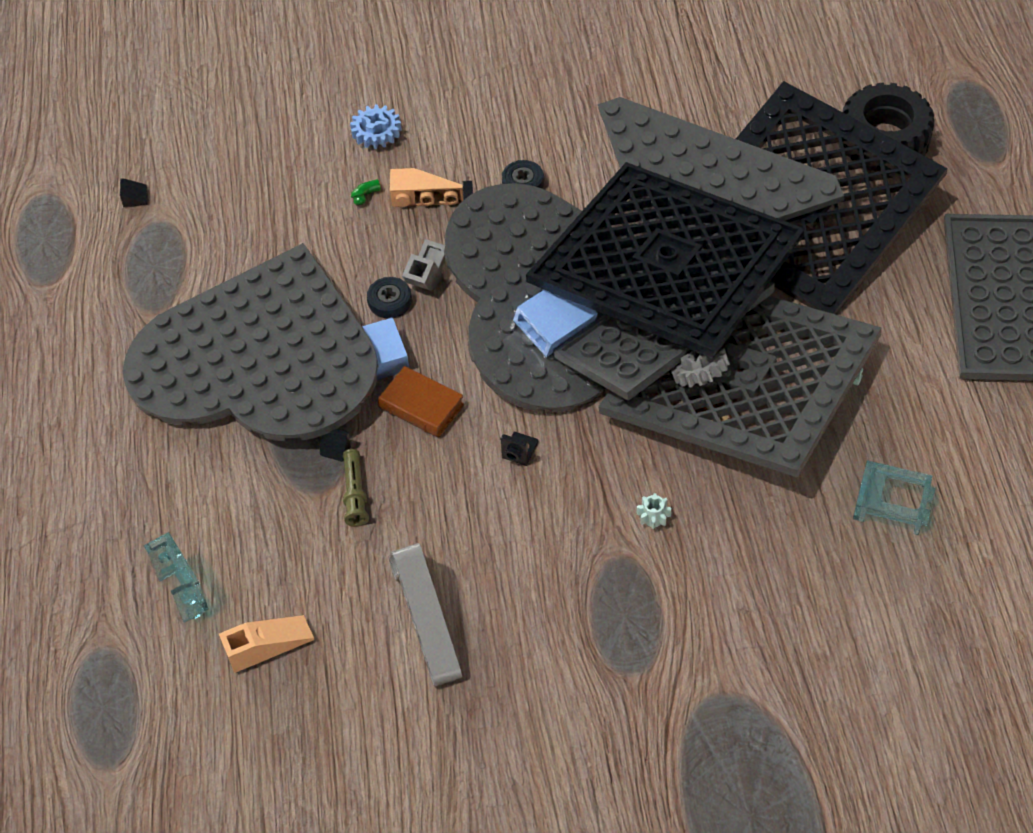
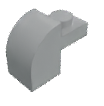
M425 239L419 255L411 254L402 275L405 282L430 291L435 289L443 276L441 270L445 263V245Z

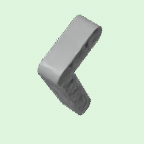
M416 543L391 551L389 555L390 566L395 580L400 581L434 687L462 678L456 653L420 544Z

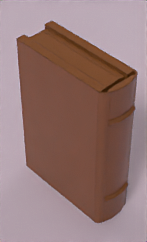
M406 366L401 369L378 398L379 408L437 438L441 436L463 408L464 403H462V394Z

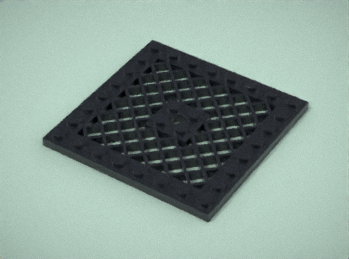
M785 81L780 84L736 137L739 141L762 148L767 142L768 148H763L764 150L775 154L787 152L789 159L802 164L807 163L811 167L812 162L824 160L825 167L816 169L830 174L845 172L846 178L837 180L840 187L848 186L849 193H844V201L842 202L851 201L852 207L839 210L838 203L833 204L835 211L827 212L832 206L830 205L785 220L805 228L804 237L801 240L805 241L806 247L794 249L788 257L790 258L791 265L784 262L770 281L774 283V287L804 305L835 315L947 174L946 167ZM798 121L799 127L786 129L785 123ZM802 121L806 122L809 125L803 126ZM781 125L782 130L776 131L778 127ZM818 132L819 138L806 140L805 134ZM823 132L830 136L823 137ZM801 135L802 141L789 143L788 137ZM784 138V145L772 147V140ZM843 143L850 147L844 148ZM839 144V149L826 151L825 145ZM821 146L822 152L809 155L808 148ZM804 149V156L792 158L791 151ZM859 154L860 160L847 162L846 156ZM863 154L867 155V156L870 157V158H869V159H864V155H863ZM842 158V164L829 165L828 159ZM884 165L891 168V170L885 171ZM880 166V172L867 173L866 167ZM862 168L863 175L850 177L849 170ZM900 176L901 183L888 185L887 178ZM883 180L884 186L871 188V181ZM865 183V190L853 192L852 185ZM898 192L896 196L892 199L891 193ZM886 194L887 201L874 203L873 196ZM868 197L870 204L856 206V199ZM884 210L877 218L876 211ZM872 212L873 219L859 220L858 214ZM854 215V223L842 225V217ZM837 219L838 226L824 228L823 221ZM819 222L820 229L806 230V225L813 229ZM869 228V230L863 236L862 229ZM857 230L858 238L845 240L844 232ZM840 234L841 241L827 243L826 236ZM822 237L823 244L810 246L808 239ZM750 240L749 243L757 242L758 240ZM736 242V243H731V244H732V245H738V244H741V242ZM724 245L714 246V248L724 247ZM855 246L854 249L848 255L847 248ZM843 248L844 256L830 257L829 251ZM825 252L826 259L813 261L812 254ZM745 253V254H739V255H737V256H738V257H743V256H747V254H746V253ZM808 256L809 262L795 264L794 257ZM840 265L834 273L832 266ZM828 267V275L816 277L815 269ZM810 270L811 276L804 273L803 271Z
M625 162L527 272L526 282L713 358L804 237L805 228ZM639 197H646V198H644V199H638V200H636V198H639ZM663 205H667V206H668V207L658 208V206H663ZM644 208H651L650 210L641 211ZM632 210L634 211V212H631V213H625V214H624L625 211H632ZM688 213L690 214V215H688V216H682V217L680 216V215H682V214H688ZM673 216V218L663 219V217ZM656 219V221L646 222V220ZM632 222H639L638 224L629 225ZM707 222H712V223H713V224L703 225V223H707ZM619 224L622 225V226H620V227H613V228H612L613 225H619ZM688 225H695V226H696V227L686 228V226H688ZM676 227H678L677 230H671V231L668 230V229H670V228H676ZM727 231H735V233L726 234ZM644 233V235L634 236V234ZM718 233L717 236L709 237V234ZM627 236V238L617 239L616 237ZM701 236L698 239H691V237ZM602 239H610L609 241L599 242ZM758 239L757 242H751V243H749V241H748V240ZM741 242L738 245H732L731 243ZM717 245H724V247L714 248ZM632 247L631 250L622 251L623 248ZM610 250H614V251H615V252H612V253H606V254L604 253V251H610ZM592 253H597V254H598V255L588 256V257H587V255H586V254H592ZM745 253L747 254V256H743V257H738V256H737V255H739V254H745ZM721 257H730V259L720 260ZM709 259H712V261H713V262H707V263H703V262H702L703 260H709ZM620 262L617 265H609V263ZM601 264H602V266H603V267H598V268H592V267H591V266L601 265ZM583 267L585 268V270H580V271H574V270H573V269H577V268H583ZM726 269H736V271L726 272ZM636 271H642V272H643V273H640V274H634V275L632 274V272H636ZM718 271V274H708V272ZM625 274L622 277H614V275ZM696 274H700V275H701L700 277H694V278H691V276H690V275H696ZM606 276H607V278H608V279L598 280V281H597V279H596V278L606 277ZM660 280H665V281H666V282H664V283H658V284L655 283V281H660ZM648 283L646 286H637V284ZM724 283L725 285L719 287L714 286V284ZM630 286L631 288L620 290L619 287ZM702 286H706V287H707V289H701V290H697V289H696V287H702ZM689 289V292L679 293V291H678V290ZM671 292V295L661 296V294H660V293ZM653 295L654 298L643 299L642 296ZM712 298L713 300L709 302H702L703 299ZM691 301H694V302H695V304L686 305V306H685V304H684L685 302H691ZM667 305H677V307L667 309L666 307ZM700 313L701 317H690V315Z

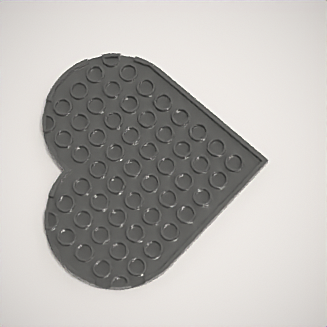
M514 183L499 184L483 188L463 200L451 215L445 232L444 254L448 269H451L460 288L478 302L472 312L468 326L469 354L472 362L475 363L483 381L495 393L507 401L534 411L537 408L552 410V412L573 410L575 406L584 403L588 404L605 391L606 387L557 360L554 353L545 357L513 319L519 305L544 290L526 282L527 272L582 210L557 195L535 186ZM620 236V237H616V238H617V239H622V238H626V237ZM602 239L599 242L609 241L610 239ZM632 247L623 248L622 251L631 250ZM614 250L604 251L605 254L615 252ZM592 253V254H586V255H587V257H588V256H594V255H598V254H597V253ZM620 262L609 263V265L620 264ZM601 264V265H595V266H591V267H592V268H598V267H603V266H602V264ZM583 267V268H577V269H573V270H574V271H580V270H585V268ZM642 271L632 272L633 275L643 273ZM625 274L614 275L615 278L625 276ZM606 276V277H600V278H596V279H597V281H598V280H604V279H608V278H607V276ZM647 283L637 284V286H644ZM624 286V287H619V288H620V290H622V289H628V288H631V287H630V286ZM596 311L598 313L596 319H598L603 313Z
M302 243L158 314L143 327L129 346L123 365V378L128 393L136 406L148 416L152 415L162 419L164 423L183 425L184 422L198 421V424H204L232 414L236 421L245 429L262 434L266 439L286 441V438L301 437V440H308L325 435L343 426L361 411V405L367 397H371L375 389L378 360L370 338L305 244Z

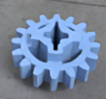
M375 104L374 109L366 106V111L358 110V116H352L353 122H350L352 138L357 140L358 145L364 142L365 148L373 145L374 149H377L380 144L385 148L386 142L393 144L394 137L399 138V131H402L399 114L395 115L394 109L388 111L386 105L382 109L379 108L378 104Z

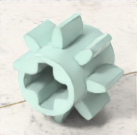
M656 493L647 498L643 496L642 505L637 506V515L641 516L640 524H646L652 529L660 525L666 526V517H671V508L667 507L668 499H662Z

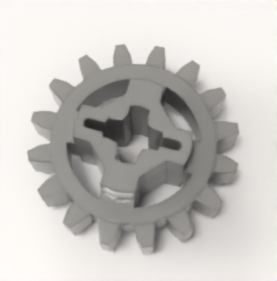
M724 348L719 349L713 358L692 350L681 358V362L673 367L671 372L675 383H680L681 387L687 384L689 387H693L697 383L699 386L708 384V382H713V377H721V372L727 371V365H730Z

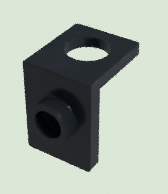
M513 432L512 436L502 434L500 438L502 458L527 466L538 444V439L518 432Z

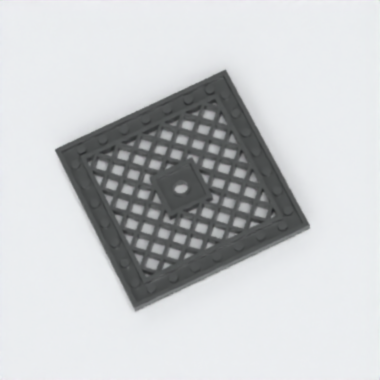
M769 296L748 311L735 328L744 327L745 330L738 332L733 330L722 345H726L724 349L730 365H727V371L721 372V377H713V382H708V384L699 386L697 383L693 387L683 388L680 386V383H675L672 372L669 370L662 376L670 375L671 378L661 381L657 379L629 401L610 390L599 405V414L798 478L879 340L882 327ZM759 322L762 323V325L753 328L751 326L752 324H756ZM786 330V332L777 335L775 331ZM765 334H768L769 336L762 339H758L757 337ZM810 337V339L800 342L799 338ZM751 339V342L744 344L740 343V341ZM789 341L793 342V344L787 346L781 344ZM834 343L835 345L830 348H824V345ZM770 346H775L776 348L769 351H765L764 349ZM813 348H816V349H817V351L812 352V353H807V352H806V350H809V349H813ZM795 353L800 354V356L794 358H789L788 356ZM777 358H782L783 361L777 362ZM820 360H823L825 362L823 364L816 366L813 364V362H817ZM802 365L807 366V368L798 371L795 368ZM741 368L746 369V370H743L742 372L736 371L737 369H741ZM785 370H788L790 372L788 374L780 376L777 373ZM810 377L814 378V381L807 383L803 382V379H807ZM793 382L796 383V386L789 388L785 387V384ZM676 387L677 389L675 391L665 393L664 391L666 389ZM778 387L779 389L775 392H767V390L771 388ZM716 389H717L718 392H719V393L712 394V395H709V396H708L707 393H706V392L713 391V390H716ZM655 392L659 393V395L650 398L646 396ZM699 394L702 397L691 401L688 398ZM801 394L804 397L802 399L793 401L792 397ZM739 397L743 398V401H739L736 403L731 402L732 399ZM681 399L683 403L673 406L670 403ZM780 400H785L786 402L777 406L773 403ZM721 402L725 403V406H721L718 408L713 407L714 404H718ZM762 405H767L768 407L767 409L757 411L755 408ZM703 407L707 408V411L700 413L695 412L696 409H700ZM744 410H749L750 412L749 414H745L742 416H739L737 413ZM791 412L793 416L782 419L781 415ZM731 415L732 417L724 421L720 420V417ZM772 417L775 419V421L766 424L762 421ZM754 422L757 425L756 427H752L749 429H746L744 426ZM779 430L782 432L781 435L771 437L769 434Z

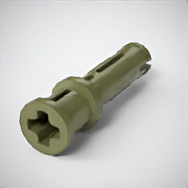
M348 449L343 452L346 482L343 504L346 506L347 512L344 520L347 525L358 527L365 525L369 521V515L365 511L367 495L362 490L360 452L356 449Z

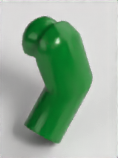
M376 179L359 184L351 192L354 204H364L366 202L364 195L381 191L379 180Z

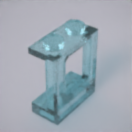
M867 460L853 520L864 522L866 514L915 525L913 534L919 535L921 525L927 526L931 510L925 508L927 503L932 504L936 489V487H931L933 476ZM891 478L922 486L923 492L919 508L912 509L884 502L881 496L885 480Z
M169 532L143 545L159 582L174 574L181 585L171 590V594L183 622L198 618L203 612L209 610L198 579Z

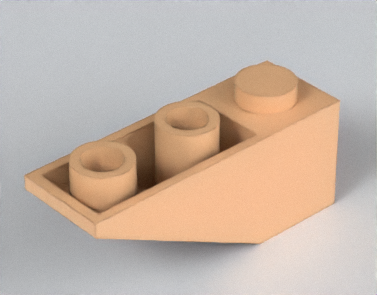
M415 168L390 169L392 207L460 204L463 201L462 184Z
M304 615L247 622L219 633L234 673L314 640Z

